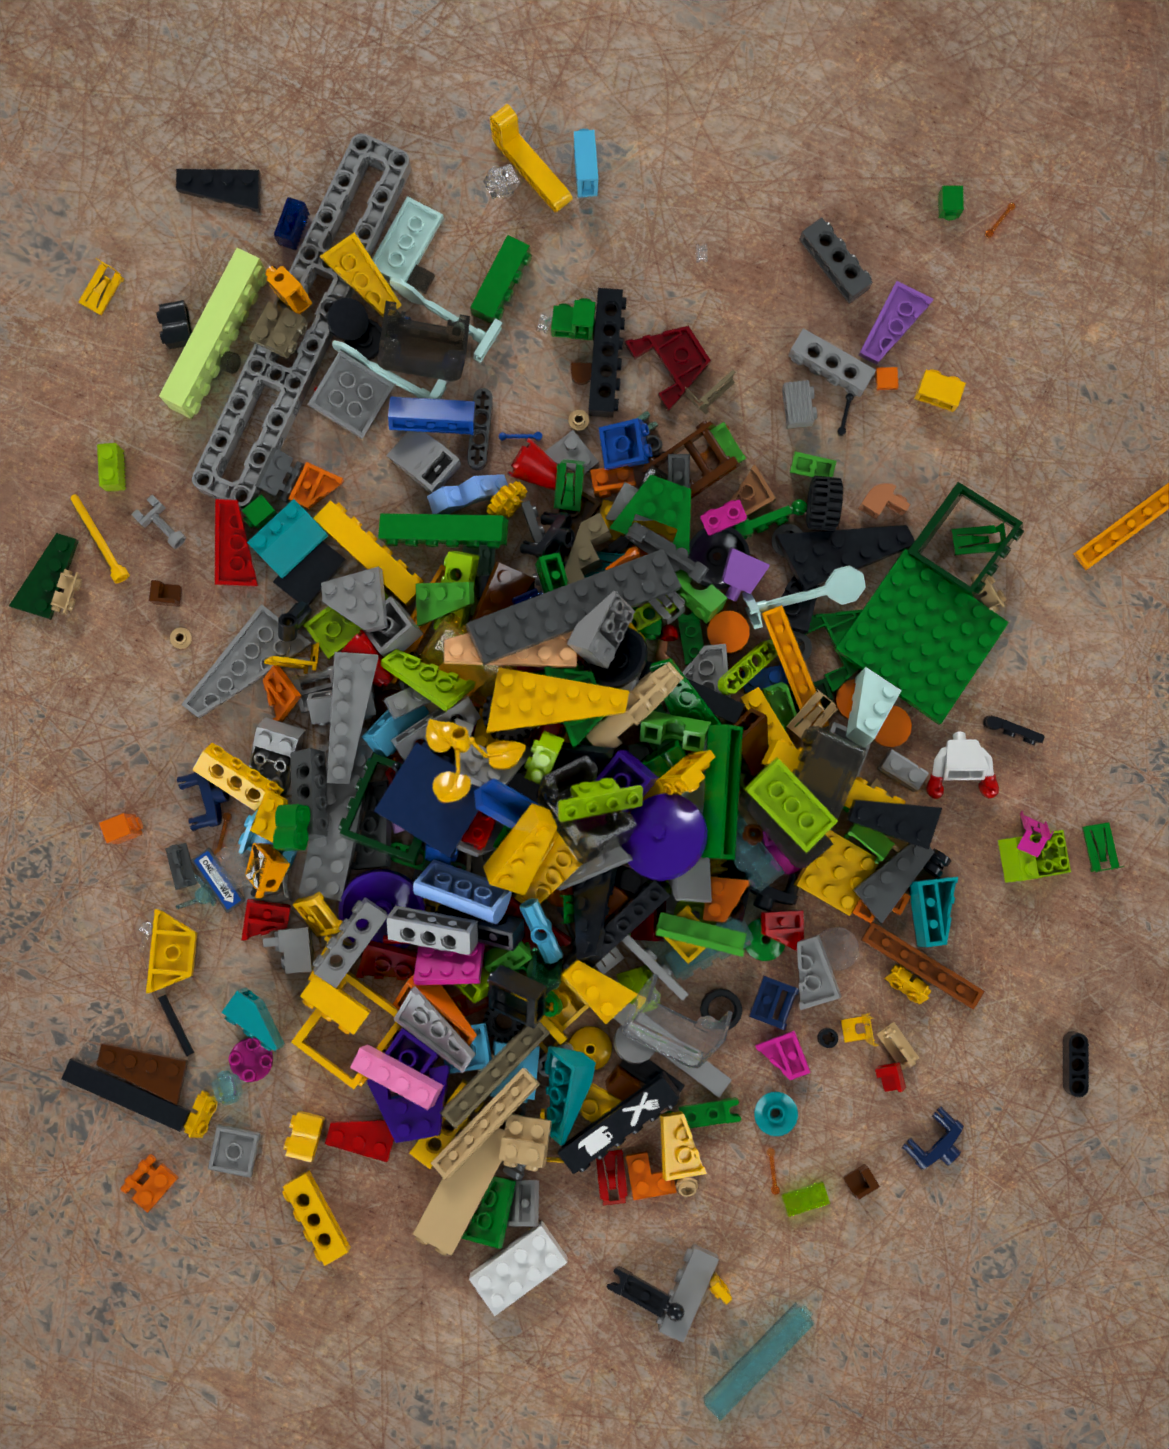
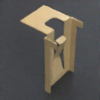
M818 689V692L813 694L786 726L807 744L833 713L838 710L836 704ZM823 696L831 702L825 710L824 707L818 704V706L809 715H807ZM821 713V715L818 717V719L816 720V722L814 723V725L812 726V728L809 730V732H808L807 735L805 736V734H806V732L808 731V729H809V727L811 726V724L814 722V720L817 718V716Z

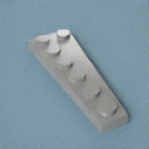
M334 652L326 783L349 784L378 661L377 654Z

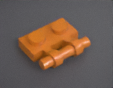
M149 1154L145 1160L142 1159L138 1168L132 1175L126 1177L125 1183L120 1188L125 1194L131 1188L135 1189L137 1192L131 1199L147 1213L151 1211L179 1178L163 1163L157 1169L154 1168L152 1164L156 1161V1158L152 1154ZM144 1173H147L150 1177L142 1184L139 1179Z

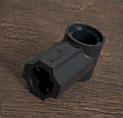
M303 601L295 603L287 613L279 616V639L285 642L296 639L297 631L312 615V609L308 606V603Z

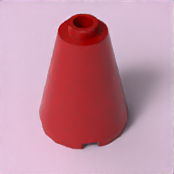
M527 438L526 442L529 444L527 447L522 445L511 464L514 470L513 472L508 470L507 475L555 491L557 463L533 440Z
M361 629L341 652L377 654L378 661L372 683L378 687H381L382 684L386 687L394 677L389 671L381 667V660L384 657Z

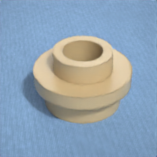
M583 410L573 411L568 418L570 427L576 431L586 429L589 425L588 414ZM576 417H581V418L583 419V421L580 422V423H577V422L575 421V418H576Z
M176 628L172 631L170 642L174 647L184 649L191 644L192 635L187 629ZM183 634L184 639L178 642V635Z
M686 1177L676 1182V1189L680 1195L688 1197L696 1193L698 1188L696 1179Z

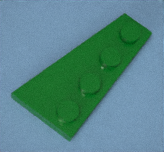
M671 658L650 665L649 668L653 673L670 662L683 676V679L664 699L671 715L711 722V725H722Z

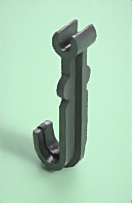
M634 522L629 527L626 538L632 544L648 554L664 549L674 572L681 569L688 573V577L700 584L709 569L698 561L695 563L688 558V551L685 548L676 549V545L637 522Z

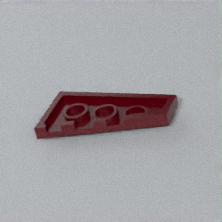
M371 940L363 951L356 978H364V976H374V979L396 977V980L405 981V979L411 978L415 973L417 952Z

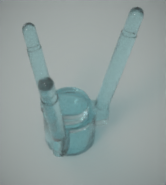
M194 875L201 888L196 891L193 900L176 905V909L197 903H211L212 906H215L217 899L212 890L207 887V883L198 875Z

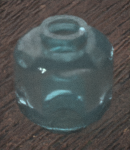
M230 1071L218 1073L217 1078L211 1083L215 1100L224 1106L238 1102L240 1100L239 1097L243 1094L239 1076L233 1073L230 1074Z

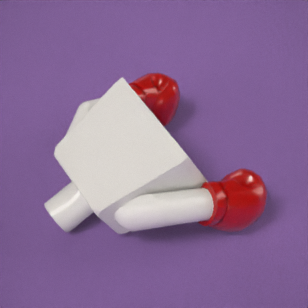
M964 732L954 733L952 735L953 740H948L946 747L941 748L934 759L933 772L926 785L927 794L933 799L941 798L944 793L942 780H981L978 788L982 796L988 799L995 798L999 794V785L994 774L991 755L980 746L979 741L976 739L966 740Z

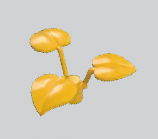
M429 719L427 724L426 739L429 747L436 752H446L452 746L456 753V773L443 772L433 782L434 794L441 802L457 801L469 792L471 787L470 777L460 775V753L468 751L471 744L484 758H489L491 767L498 770H506L516 765L526 750V745L522 743L502 740L489 744L487 746V753H485L475 742L474 737L469 738L468 730L465 727Z

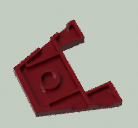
M689 326L625 341V345L634 359L654 349L671 375L675 384L658 393V397L667 411L671 410L683 396L685 387L689 389L711 362Z

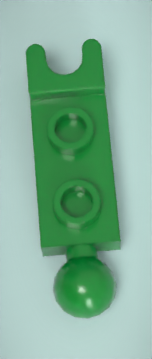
M797 499L792 502L791 506H785L750 521L747 517V520L732 526V528L747 539L752 537L754 531L761 533L768 530L769 525L776 523L778 526L788 522V518L793 514L797 516L805 514L807 504L804 500Z
M693 611L690 615L683 613L677 618L685 666L689 665L704 647L700 619L695 616Z
M736 1097L678 1106L679 1111L684 1113L689 1128L735 1123L742 1120L739 1114L730 1113V1108L739 1104V1100ZM666 1111L663 1114L672 1113V1111Z

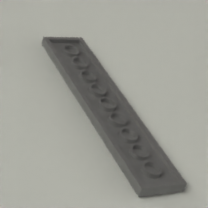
M664 549L468 622L466 623V628L483 665L573 631L576 624L613 591H616L633 608L680 590L682 586Z

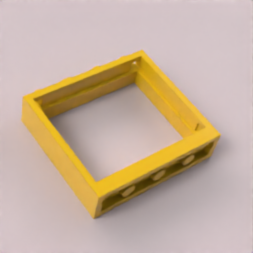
M348 971L339 983L338 987L342 990L347 983H350L395 1017L398 1009L391 1002L359 978H356L351 972ZM316 1008L291 1043L353 1090L358 1085L362 1087L368 1077L358 1072L353 1079L304 1042L322 1018L320 1015L321 1011ZM395 1022L376 1049L381 1052L384 1049L387 1051L394 1041L392 1038L403 1027Z

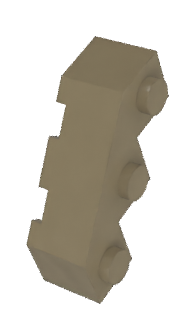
M600 513L581 522L565 566L568 579L567 584L586 578L584 575L603 566L595 547L613 537Z

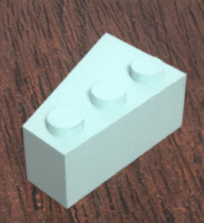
M867 667L855 677L854 683L856 685L852 695L853 704L849 714L846 733L847 738L862 748H865L875 739L901 692L900 689Z

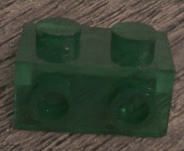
M534 948L531 950L532 959L528 961L526 977L545 985L547 995L561 984L563 957L555 963H545L540 951Z

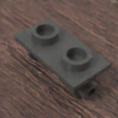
M187 843L175 844L165 848L175 890L196 885L197 882Z

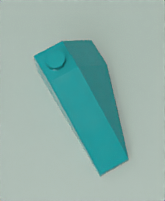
M550 1046L548 1047L545 1063V1074H549V1086L546 1087V1094L550 1097V1107L547 1108V1120L552 1121L550 1137L562 1146L568 1138L592 1084L596 1062L583 1052Z

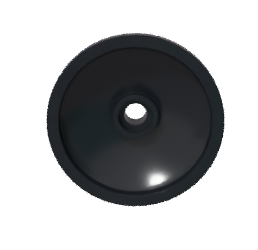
M729 527L708 536L705 528H703L691 539L688 558L695 563L697 561L702 563L709 569L700 582L703 586L709 587L712 584L717 589L730 586L722 582L730 548L750 556L748 544L737 530ZM714 553H720L721 557L719 560L713 559Z
M627 628L608 669L587 663V671L593 673L596 683L600 686L620 688L631 683L639 676L646 664L648 657L646 641L637 631Z

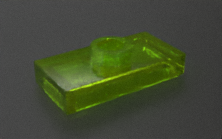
M823 1181L781 1194L788 1217L830 1204Z

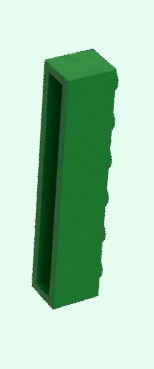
M380 513L378 539L387 546H398V543H405L409 547H417L418 544H425L427 547H438V544H446L447 547L457 548L459 545L479 548V545H487L488 548L498 549L500 545L507 546L509 520L503 515Z
M729 724L708 726L707 750H711L715 758L709 762L710 766L706 769L703 817L707 825V843L701 858L735 860L743 727Z

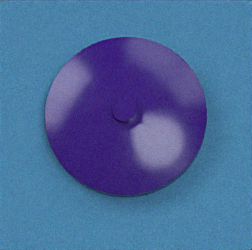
M658 794L644 800L642 806L635 807L624 823L621 834V847L633 859L627 863L643 877L657 881L675 879L687 873L699 861L707 843V825L703 814L690 800L677 794Z
M374 869L358 875L347 885L341 896L342 900L339 902L338 915L339 920L344 921L346 918L349 920L354 913L352 912L354 905L359 900L362 902L365 897L385 910L387 915L390 914L395 906L426 911V904L423 897L414 894V882L407 876L393 870ZM359 919L356 922V926L363 928L367 925L368 921L366 919ZM387 919L373 936L372 941L383 943V936L388 935ZM348 937L354 943L355 939ZM387 944V945H391V946H395V947H399V948L405 949V948H407L408 946H410L411 944Z

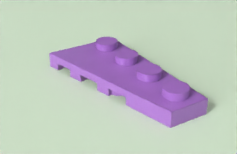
M896 281L858 356L877 365L934 299Z

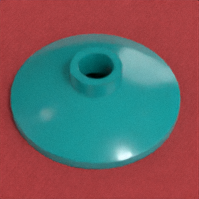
M770 1092L758 1100L754 1110L756 1124L764 1133L770 1136H783L795 1127L798 1120V1109L793 1099L785 1093ZM773 1109L779 1110L778 1116L773 1117L771 1115Z

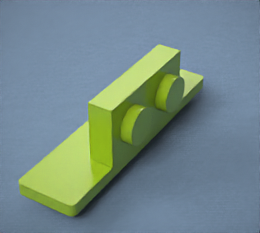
M603 778L600 781L582 782L579 785L571 786V794L574 798L559 801L558 819L560 822L640 807L643 804V787L638 785L621 789L613 778Z

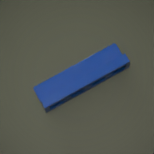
M390 397L388 411L389 430L473 435L475 402Z
M495 778L474 791L476 809L511 829L532 803L540 806Z

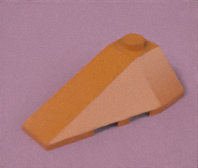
M413 974L405 983L392 1005L399 1010L410 990L416 986L458 1035L470 1046L477 1034L442 985H415Z

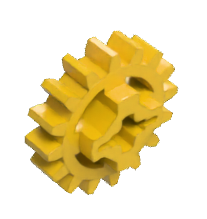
M515 481L513 484L509 483L508 487L507 485L501 487L492 496V503L487 506L488 510L486 512L488 515L511 517L521 507L522 499L526 497L525 494L528 492L526 487L520 481Z

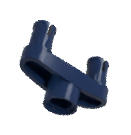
M196 772L177 777V783H182L178 785L180 790L199 785L206 809V814L189 818V824L197 823L191 825L190 829L196 831L208 826L212 828L221 825V803L228 802L230 795Z
M942 1106L937 1111L943 1117L936 1112L932 1114V1117L946 1129V1133L930 1150L924 1151L912 1138H909L907 1142L913 1149L906 1143L901 1147L916 1161L915 1164L921 1170L929 1167L938 1159H941L949 1166L961 1153L953 1144L962 1132L964 1125L958 1119L954 1120Z

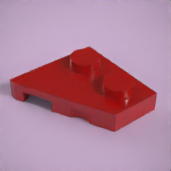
M804 911L761 912V934L797 951V942L804 939Z

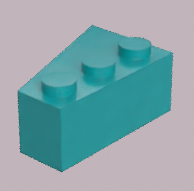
M958 877L913 881L909 886L917 947L947 945L952 919L950 915L952 904L955 901L954 891L955 885L958 883Z

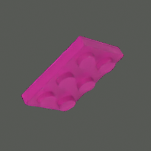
M478 942L471 955L418 946L413 979L415 985L480 984L484 944Z

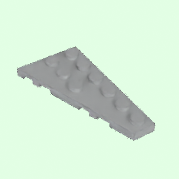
M261 604L181 705L196 717L201 718L265 676L273 666L264 664L265 659L271 656L292 658L311 646L312 643L298 632L296 639L293 641L285 642L279 639V617Z

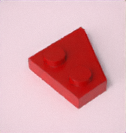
M248 899L241 940L245 941L252 936L259 934L262 936L274 930L286 929L288 927L291 905Z

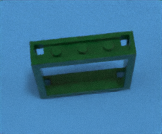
M957 482L907 552L948 582L973 597L975 593L980 594L984 589L986 578L988 576L992 577L997 571L999 560L1001 558L1005 559L1012 549L1010 545L1013 541H1018L1024 533V530H1022L1023 522L965 485ZM962 496L1013 528L971 587L921 555Z
M374 753L372 758H368L365 763V775L363 778L360 777L356 784L355 790L358 791L355 798H351L348 803L347 810L349 812L347 817L342 818L339 824V834L345 839L415 865L424 844L417 837L414 836L409 851L406 853L350 831L377 765L381 764L392 769V764L396 762Z

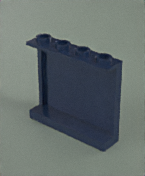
M425 742L422 746L416 743L374 811L449 858H453L457 851V846L479 812L476 809L474 791L479 786L471 784L469 792L457 801L447 803L439 801L433 791V782L443 772L456 773V766L452 765L454 760L443 753L441 757L434 754V751Z

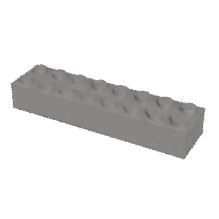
M366 728L361 730L349 784L326 783L328 836L309 841L299 893L314 895L317 892H321L324 898L341 901V896L349 884L356 842L341 837L338 827L342 818L347 817L349 812L347 806L350 799L356 796L358 790H355L359 778H363L365 775V763L374 754L373 750L361 737L368 730ZM327 757L326 766H325L326 779H327V762H328V757ZM367 791L350 831L358 834L363 818Z

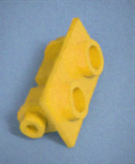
M895 964L891 969L892 973L884 978L891 987L903 992L914 1003L920 1005L929 999L928 995L931 992L929 985L917 977L912 982L909 981L913 974L901 965Z
M204 1090L201 1091V1094L197 1095L192 1108L197 1110L198 1113L190 1112L184 1125V1132L189 1134L188 1137L203 1138L208 1130L210 1119L217 1109L219 1096H209L210 1093Z

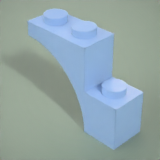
M504 474L473 476L458 486H443L428 495L427 498L432 514L449 515L469 505L490 500L501 487L505 485L508 487Z

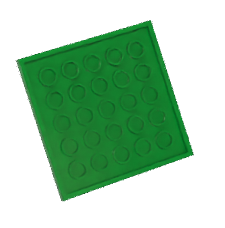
M904 549L834 651L859 669L863 670L867 667L900 689L899 697L940 725L1009 622L976 598L971 597L910 555L907 549Z

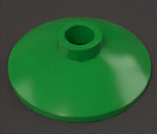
M761 918L752 921L746 927L744 933L747 935L744 947L750 956L760 961H770L777 958L783 952L785 945L769 938L770 940L767 944L762 942V937L765 935L761 934Z

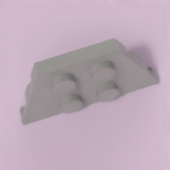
M599 826L586 834L573 838L591 851L593 855L564 881L557 890L562 891L630 862L633 859L605 827Z
M629 935L622 940L682 1001L689 995L671 976L673 971L665 963L660 965L655 961L658 957L648 947L644 950Z

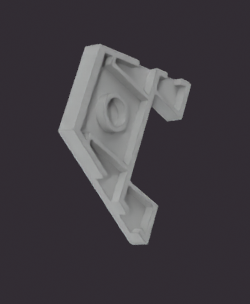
M456 718L454 723L465 727L470 738L474 725ZM471 744L468 751L460 753V775L469 776L471 784L479 787L493 778L507 785L524 766L528 757H532L534 753L530 752L531 748L526 746L525 752L516 765L506 770H498L491 767L489 758H484ZM479 745L481 749L485 753H487V748Z

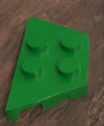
M544 667L546 676L597 685L592 672ZM604 717L563 722L572 748L576 747Z

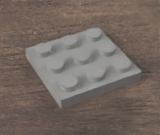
M340 350L307 405L360 439H363L394 384Z

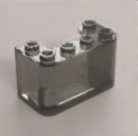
M386 301L377 358L379 367L384 370L450 382L459 380L462 376L467 353L470 316L460 314L456 322L452 323V320H448L447 326L407 320L405 319L406 312L402 311L400 313L396 309V302Z
M811 726L802 734L801 741H803V746L806 749L803 748L798 757L800 763L792 773L838 820L867 750L820 726Z
M587 755L544 775L536 793L539 805L550 810L557 825V832L581 864H586L628 842L636 827L633 816L625 811L618 815L615 811L565 822L559 821L558 803L561 800L574 798L571 794V786L579 785L582 782L596 781L598 768Z
M745 789L740 793L739 803L743 809L762 828L763 833L778 851L795 867L805 868L833 845L827 835H824L807 853L804 852Z

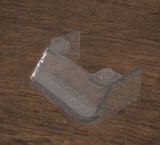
M654 973L640 990L624 1022L622 1032L626 1037L689 1068H699L726 1041L733 1012L728 1011L720 1021L711 1016H703L694 1021L659 1004L661 994L655 989L658 975Z

